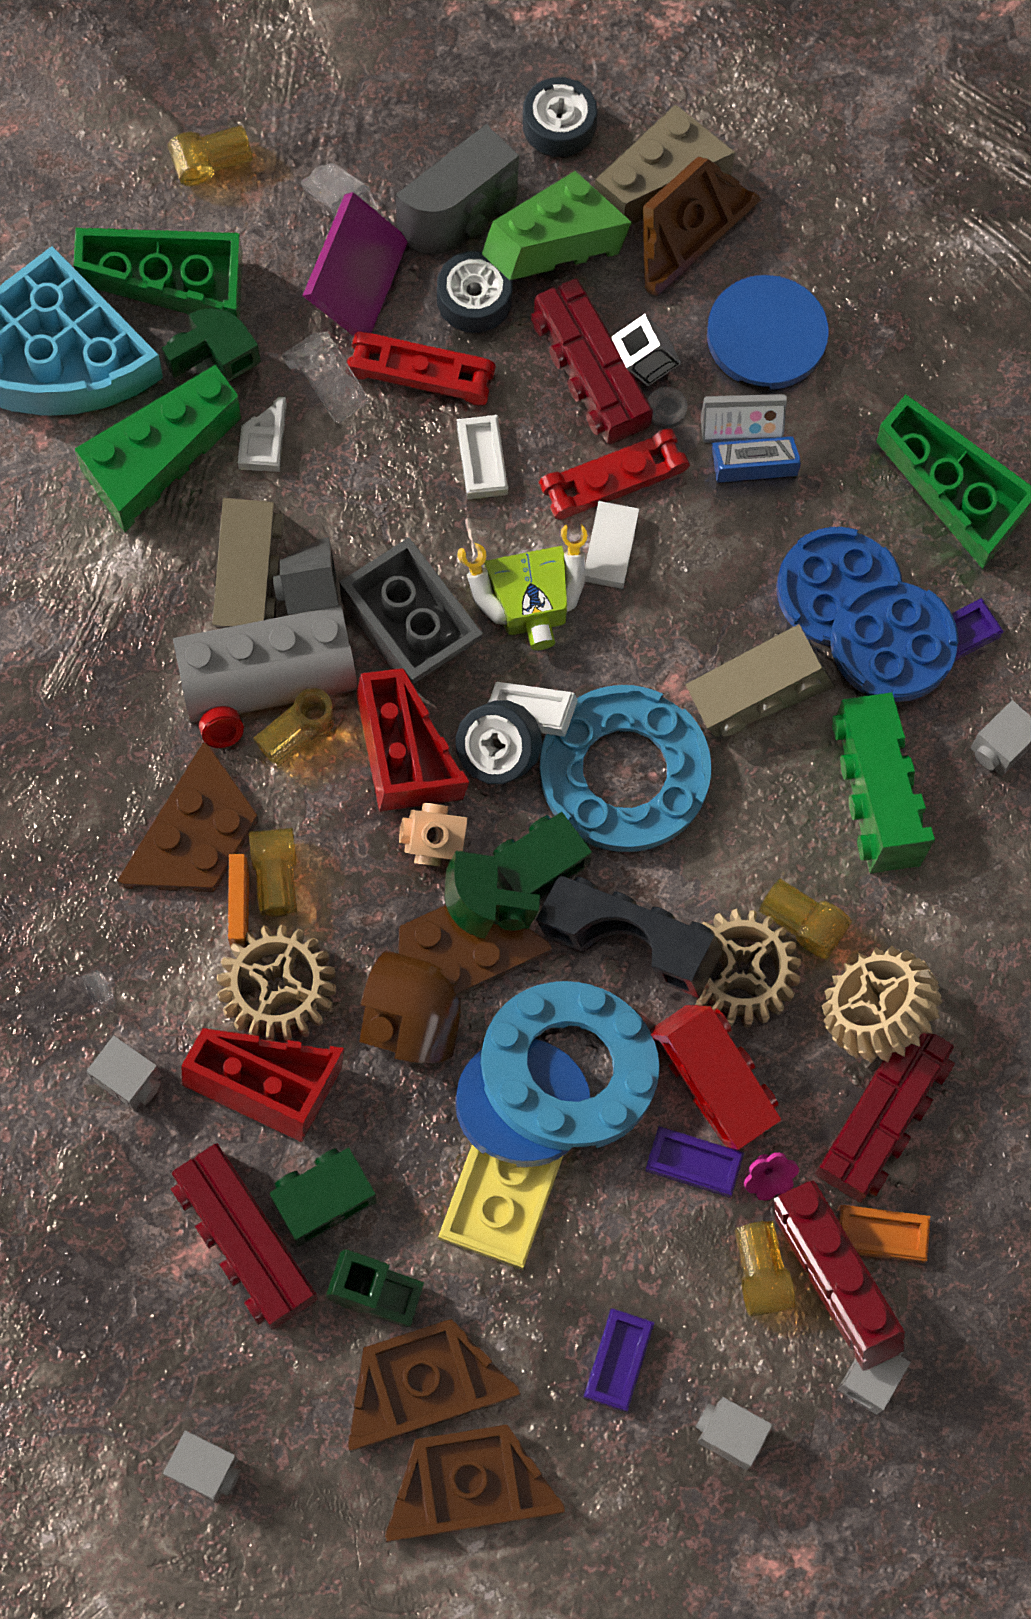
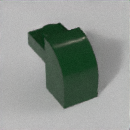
M202 309L188 314L191 331L176 334L167 342V345L162 347L166 367L174 378L208 358L218 367L228 382L261 363L258 344L246 326L233 314L220 309Z
M455 851L446 869L445 904L454 922L467 933L484 939L493 924L510 931L529 929L539 912L540 895L497 889L499 857Z
M346 1249L340 1252L326 1298L360 1314L367 1313L404 1327H410L425 1282L388 1270L390 1264Z

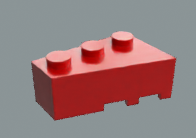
M404 669L362 673L356 695L379 812L422 806L423 803L438 804L463 800L469 780L465 773L460 771L448 751V744L444 737H440L428 717L429 712Z
M685 1005L651 1028L650 1035L655 1042L658 1040L661 1042L673 1061L669 1065V1069L676 1078L679 1076L683 1077L695 1096V1099H693L694 1104L725 1147L739 1150L782 1120L775 1110L779 1106L778 1101L767 1085H760L752 1073V1070L755 1069L754 1062L743 1047L739 1046L737 1048L728 1035L732 1029L723 1013L719 1009L713 1010L711 1006Z
M202 1028L181 1065L182 1085L295 1140L303 1142L342 1069L344 1048L330 1046V1049L303 1046L302 1042L288 1040L287 1043L260 1040L259 1036Z

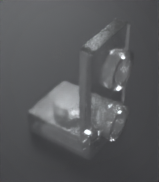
M334 163L317 167L310 176L301 181L303 190L329 207L334 217L337 214L344 194L351 192L357 194L379 213L370 188Z
M328 332L313 333L281 355L289 369H302L334 422L343 421L369 403L368 396Z

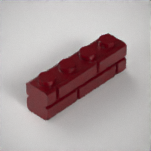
M575 278L559 285L556 289L552 288L538 294L535 297L534 313L531 314L533 326L539 336L546 335L552 346L549 347V352L555 366L558 369L564 367L570 379L567 382L573 398L576 402L583 400L589 412L586 413V418L592 432L595 435L601 433L607 445H612L627 438L628 435L632 436L647 429L651 425L653 409L632 372L626 368L611 335L579 279Z
M922 1033L918 1037L920 1047L911 1043L905 1047V1057L897 1052H893L888 1062L882 1061L815 1172L818 1178L838 1188L842 1193L860 1203L868 1193L874 1197L877 1196L889 1176V1173L882 1170L890 1155L899 1159L911 1139V1136L905 1133L906 1128L912 1118L920 1122L934 1100L927 1096L928 1091L934 1081L942 1086L955 1065V1062L948 1059L955 1047L937 1034Z
M218 1143L213 1144L195 1158L190 1159L173 1170L172 1175L177 1184L170 1188L184 1211L193 1207L201 1222L194 1227L209 1249L217 1244L226 1259L219 1263L233 1287L240 1282L245 1287L250 1298L244 1301V1304L258 1325L267 1321L272 1330L276 1329L295 1314L300 1313L318 1300L317 1294Z
M814 1180L808 1181L775 1198L776 1223L804 1271L809 1273L811 1283L850 1349H853V1355L863 1371L869 1370L904 1351V1329Z

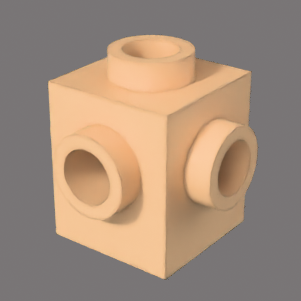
M423 803L422 811L410 810L409 818H402L399 843L405 844V853L415 854L414 863L440 866L441 858L452 859L455 851H463L467 817L447 815L449 806ZM433 827L436 831V836L430 842L427 838V832Z

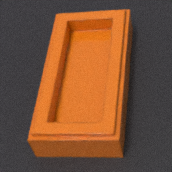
M229 854L228 941L230 947L233 943H237L246 948V933L249 932V864L245 854Z
M840 1205L838 1221L859 1255L917 1263L927 1262L931 1216Z

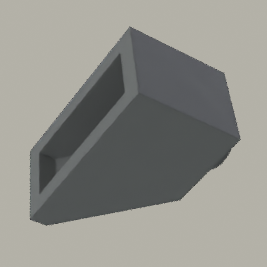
M329 537L321 538L280 560V575L273 576L274 589L277 601L285 600L288 615L339 606L337 574Z

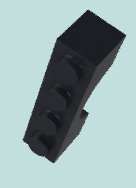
M559 875L536 918L545 937L582 952L596 941L610 935L627 934L638 937L652 947V967L660 983L700 998L723 953L714 931L698 922H691L688 925L677 921L674 915L660 907L653 906L651 910L637 905L634 899L621 892L615 891L610 895L600 891L594 883L582 877H575L572 880Z

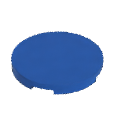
M774 275L752 276L730 285L714 302L707 325V343L717 365L737 382L742 380L753 385L769 387V390L789 387L808 377L819 365L829 336L827 317L816 297L797 282Z
M828 527L803 536L787 553L779 569L776 585L777 597L784 616L793 627L800 624L810 640L822 645L831 646L830 636L834 619L842 603L852 592L873 581L898 579V582H902L899 566L891 552L871 538L857 533L858 530Z
M883 579L863 585L845 599L834 619L830 643L837 668L853 687L868 696L892 692L895 702H903L925 696L944 681L955 661L959 639L957 626L950 610L935 593L929 589L925 591L915 585L898 582V579Z
M534 1039L527 1054V1066L533 1081L546 1094L559 1100L579 1102L590 1099L587 1081L578 1065L559 1048L547 1042ZM482 1050L475 1054L465 1066L460 1076L455 1102L460 1127L470 1143L482 1154L487 1153L501 1161L516 1164V1167L545 1165L569 1152L536 1144L515 1132L499 1117L484 1090L485 1084L480 1064Z

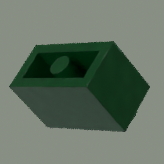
M563 812L558 813L552 818L549 815L541 817L529 827L527 835L517 841L513 838L506 840L492 853L495 857H499L497 882L503 890L540 895V899L550 893L559 875L571 879L590 866L592 851Z
M349 1147L341 1152L334 1148L323 1153L315 1159V1167L301 1175L298 1171L286 1174L274 1183L276 1189L269 1192L273 1204L298 1248L377 1203L376 1193Z

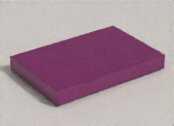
M354 192L344 194L303 297L352 336L356 332L371 333L408 241L400 230Z

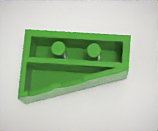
M574 171L494 220L482 255L509 280L554 270L556 264L574 261L576 265L587 262L589 256L606 253L608 257L618 255L631 221L582 176Z

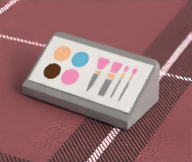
M786 395L704 397L700 416L703 442L716 443L783 437Z

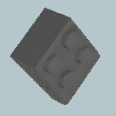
M487 124L396 194L397 229L402 232L408 241L406 246L426 254L447 252L458 246L469 236L473 238L479 235L489 220L498 213L504 214L508 212L515 204L518 188L519 155Z
M410 537L339 582L342 604L391 669L403 668L412 684L423 679L483 638V633Z

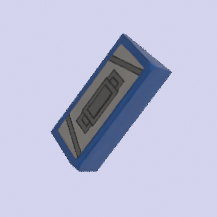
M793 436L712 443L717 482L798 476L801 462Z

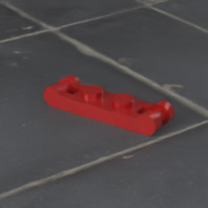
M356 332L354 334L351 345L354 353L352 357L347 359L344 370L348 376L360 380L371 378L463 398L468 403L474 405H485L487 403L490 392L487 387L488 380L493 379L496 364L493 361L478 356L367 332ZM373 353L380 354L379 361L369 359V355ZM461 373L471 374L473 376L472 381L460 379Z
M667 428L657 432L649 439L561 473H549L542 477L538 483L543 494L549 496L552 501L550 508L555 519L562 520L598 506L599 501L609 502L679 475L689 468L690 463L685 453L679 452L676 446L678 439L673 429ZM662 453L665 460L655 465L652 456ZM573 487L577 495L573 497L567 496L564 490Z

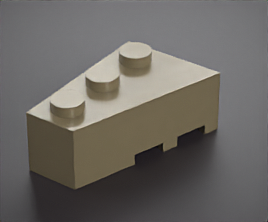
M675 104L595 179V189L627 217L632 225L643 219V206L698 156L711 160L721 168L723 173L731 175L735 151Z
M223 498L212 625L216 628H227L276 618L277 598L271 597L273 576L280 574V556L276 555L278 539H282L284 514L281 513V510L274 502Z
M800 624L685 684L707 729L715 737L720 735L723 737L731 736L741 731L746 724L835 688L814 645Z

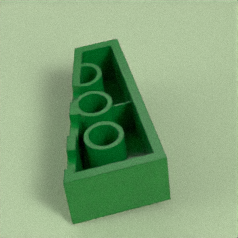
M76 227L73 266L94 289L185 314L202 309H220L233 314L240 320L243 258L240 233Z
M214 365L74 449L81 472L124 533L135 523L134 519L146 507L150 509L161 498L160 493L176 478L179 480L189 470V465L201 453L206 454L241 419L238 395L218 367Z
M906 394L881 423L876 441L877 444L983 570L1030 512L1031 485Z
M893 693L842 699L837 714L832 716V729L835 740H842L845 755L840 757V766L844 780H850L853 795H849V810L852 820H859L862 835L857 837V846L861 861L867 860L870 874L919 867L933 845L935 838L931 827L923 828V813H925L926 807L922 794L913 795L912 793L915 769L911 757L901 755L900 749L905 748V735Z

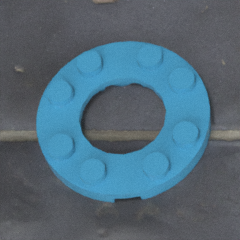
M634 685L607 686L578 697L566 736L546 734L541 749L540 783L546 802L554 816L563 812L584 842L595 847L617 852L651 849L678 836L691 824L701 810L710 785V751L698 723L685 708L682 710L664 698L662 693L645 687ZM616 731L636 732L649 738L661 750L667 764L666 781L661 791L648 803L634 808L614 807L605 803L588 788L583 775V760L590 746L602 736Z
M556 981L526 989L504 1004L494 1016L487 1029L482 1046L480 1064L487 1098L499 1117L509 1127L536 1144L557 1150L570 1151L571 1147L596 1145V1148L606 1146L625 1136L641 1121L652 1102L658 1084V1052L655 1041L650 1035L651 1032L645 1022L621 998L590 984ZM570 1025L580 1026L583 1030L586 1029L595 1033L605 1043V1046L608 1047L612 1057L613 1076L608 1086L597 1096L579 1102L563 1101L546 1094L533 1081L527 1066L528 1049L533 1040L546 1029L553 1027L564 1028Z

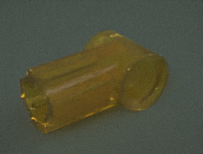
M242 125L205 136H200L196 132H184L173 137L167 146L178 179L185 186L202 184L210 179L214 171L253 160L249 140Z
M316 688L302 691L296 697L293 706L253 738L255 744L273 765L279 768L315 737H320L330 732L335 723V713L330 697L323 690ZM312 706H321L326 709L324 715L317 720H310L304 717L305 711Z
M293 828L249 832L253 871L256 870V888L260 915L280 917L297 912L293 869L297 864Z
M781 878L770 889L758 910L766 917L771 916L774 922L796 935V940L804 949L822 959H828L852 924L850 917L839 907L826 901L818 903Z
M774 1221L754 1222L735 1228L734 1232L744 1274L741 1277L742 1293L748 1316L754 1317L795 1309L793 1284L788 1269L783 1267Z

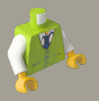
M581 524L582 535L579 540L572 542L567 539V525H564L561 530V537L568 546V551L566 552L563 551L562 546L486 560V550L482 545L475 543L478 556L473 562H468L465 550L460 548L457 553L460 563L469 567L470 572L467 574V578L476 606L495 624L504 625L509 635L527 632L532 650H544L555 645L552 627L561 626L566 623L567 612L576 607L585 584V553L581 551L580 547L587 541V530Z

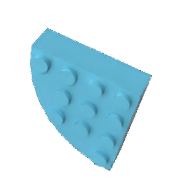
M53 246L0 285V408L12 412L42 416L80 414L107 408L129 399L163 379L159 355Z

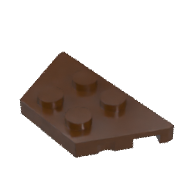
M699 156L694 159L643 206L644 272L647 293L658 296L761 201L760 196L739 184L740 181L730 174L723 173L721 168L711 160Z
M202 743L118 878L117 882L122 888L133 889V886H147L169 891L189 888L194 892H215L229 869V854L239 853L258 822L257 814L207 744Z
M446 905L399 926L398 954L424 960L442 968L441 973L452 984L457 998L552 953L550 943L530 928L510 931L493 924L485 939L473 936L454 922Z
M452 1319L363 1347L354 1411L348 1438L349 1451L351 1453L520 1397L519 1388L492 1363V1360L467 1337V1334Z
M507 1424L420 1438L414 1441L389 1525L385 1532L386 1543L564 1514L565 1508L562 1501L553 1492L536 1464L527 1455Z

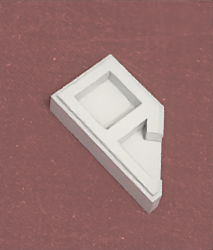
M278 397L273 401L274 404L258 417H252L241 426L238 455L239 469L280 472L286 397Z

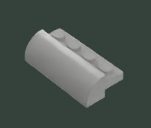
M341 605L173 638L190 724L199 722L205 712L219 706L232 707L239 714L353 692L357 691L358 688L351 646L349 645Z

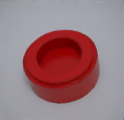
M219 706L208 710L199 721V730L203 741L213 748H226L240 740L244 732L240 714L237 710L228 706Z

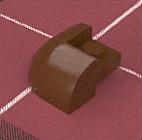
M387 950L384 951L370 971L360 1005L365 1006L359 1042L396 1052L394 1059L414 1063H437L453 1057L461 1017V998H457L452 984L441 973L442 968L424 960Z

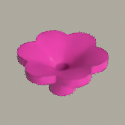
M780 1152L773 1153L770 1156L768 1154L760 1155L749 1168L750 1175L745 1179L744 1186L747 1192L755 1193L759 1200H770L776 1194H783L792 1189L794 1185L793 1178L798 1174L799 1167L795 1161L788 1160L785 1154Z

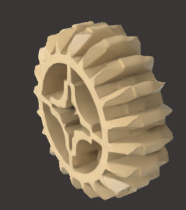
M736 908L730 914V922L726 920L724 915L718 913L714 916V926L705 921L701 923L715 933V937L723 952L719 962L723 966L724 971L720 973L719 978L714 983L709 978L702 995L698 998L695 1005L706 1006L711 1004L713 1010L719 1009L721 1012L728 1014L726 1019L730 1026H733L736 1016H741L744 1027H750L753 1021V1014L756 1015L761 1023H766L770 1018L769 1010L778 1015L782 1013L784 1005L781 1000L792 1001L795 993L789 986H797L801 978L797 973L793 972L800 967L801 959L788 956L795 951L797 947L795 942H781L787 933L785 927L778 928L775 932L770 930L773 923L771 916L766 917L763 924L755 922L757 918L755 910L749 912L746 920H741V913ZM744 938L756 943L750 947H741L732 940L727 941V939ZM767 954L771 956L776 970V981L772 988L765 983L766 976L762 973L759 966ZM753 959L747 975L744 974L743 970L742 974L735 972L730 976L736 961H738L740 966L741 962L747 964ZM739 988L745 990L751 996L756 995L757 997L742 999L732 997L726 993L732 989Z
M284 925L279 926L277 936H271L269 928L263 926L261 928L262 938L259 940H255L252 933H246V948L237 943L231 945V951L237 959L230 957L222 958L221 965L228 972L218 974L216 980L219 985L226 988L217 992L219 1002L228 1003L223 1009L225 1017L232 1018L237 1016L234 1022V1027L237 1031H241L251 1024L249 1035L260 1036L262 1030L266 1031V1040L275 1042L276 1032H282L283 1038L287 1043L288 1040H292L291 1030L295 1028L298 1029L303 1037L309 1035L306 1021L309 1020L317 1026L323 1023V1019L316 1009L331 1011L332 1002L324 996L336 994V985L328 982V980L336 976L335 969L331 966H324L330 960L327 951L315 953L319 946L317 939L312 938L302 944L304 939L302 930L297 929L292 937L288 938L287 929ZM279 954L276 961L270 965L263 966L254 963L265 956ZM296 958L307 966L313 976L311 991L303 988L302 982L292 977L294 972L293 964ZM283 975L285 988L281 990L278 986V991L270 992L268 981L272 979L275 982V978H281ZM243 978L251 981V985L261 991L259 997L260 1005L257 1011L252 1009L241 996ZM301 1002L303 1003L294 1011L283 1015H274L276 1009L284 1003L299 1005Z
M891 946L886 953L875 947L872 955L868 958L859 953L858 962L854 965L844 963L846 972L842 976H832L835 987L824 990L827 1002L821 1006L826 1017L823 1020L825 1027L833 1036L832 1039L835 1043L857 1059L862 1056L863 1059L868 1060L870 1063L877 1056L888 1062L893 1052H897L905 1057V1047L911 1043L920 1047L918 1037L922 1033H932L929 1022L940 1018L937 1006L943 1003L941 994L938 991L940 988L938 980L926 962L916 958L908 950L900 952Z

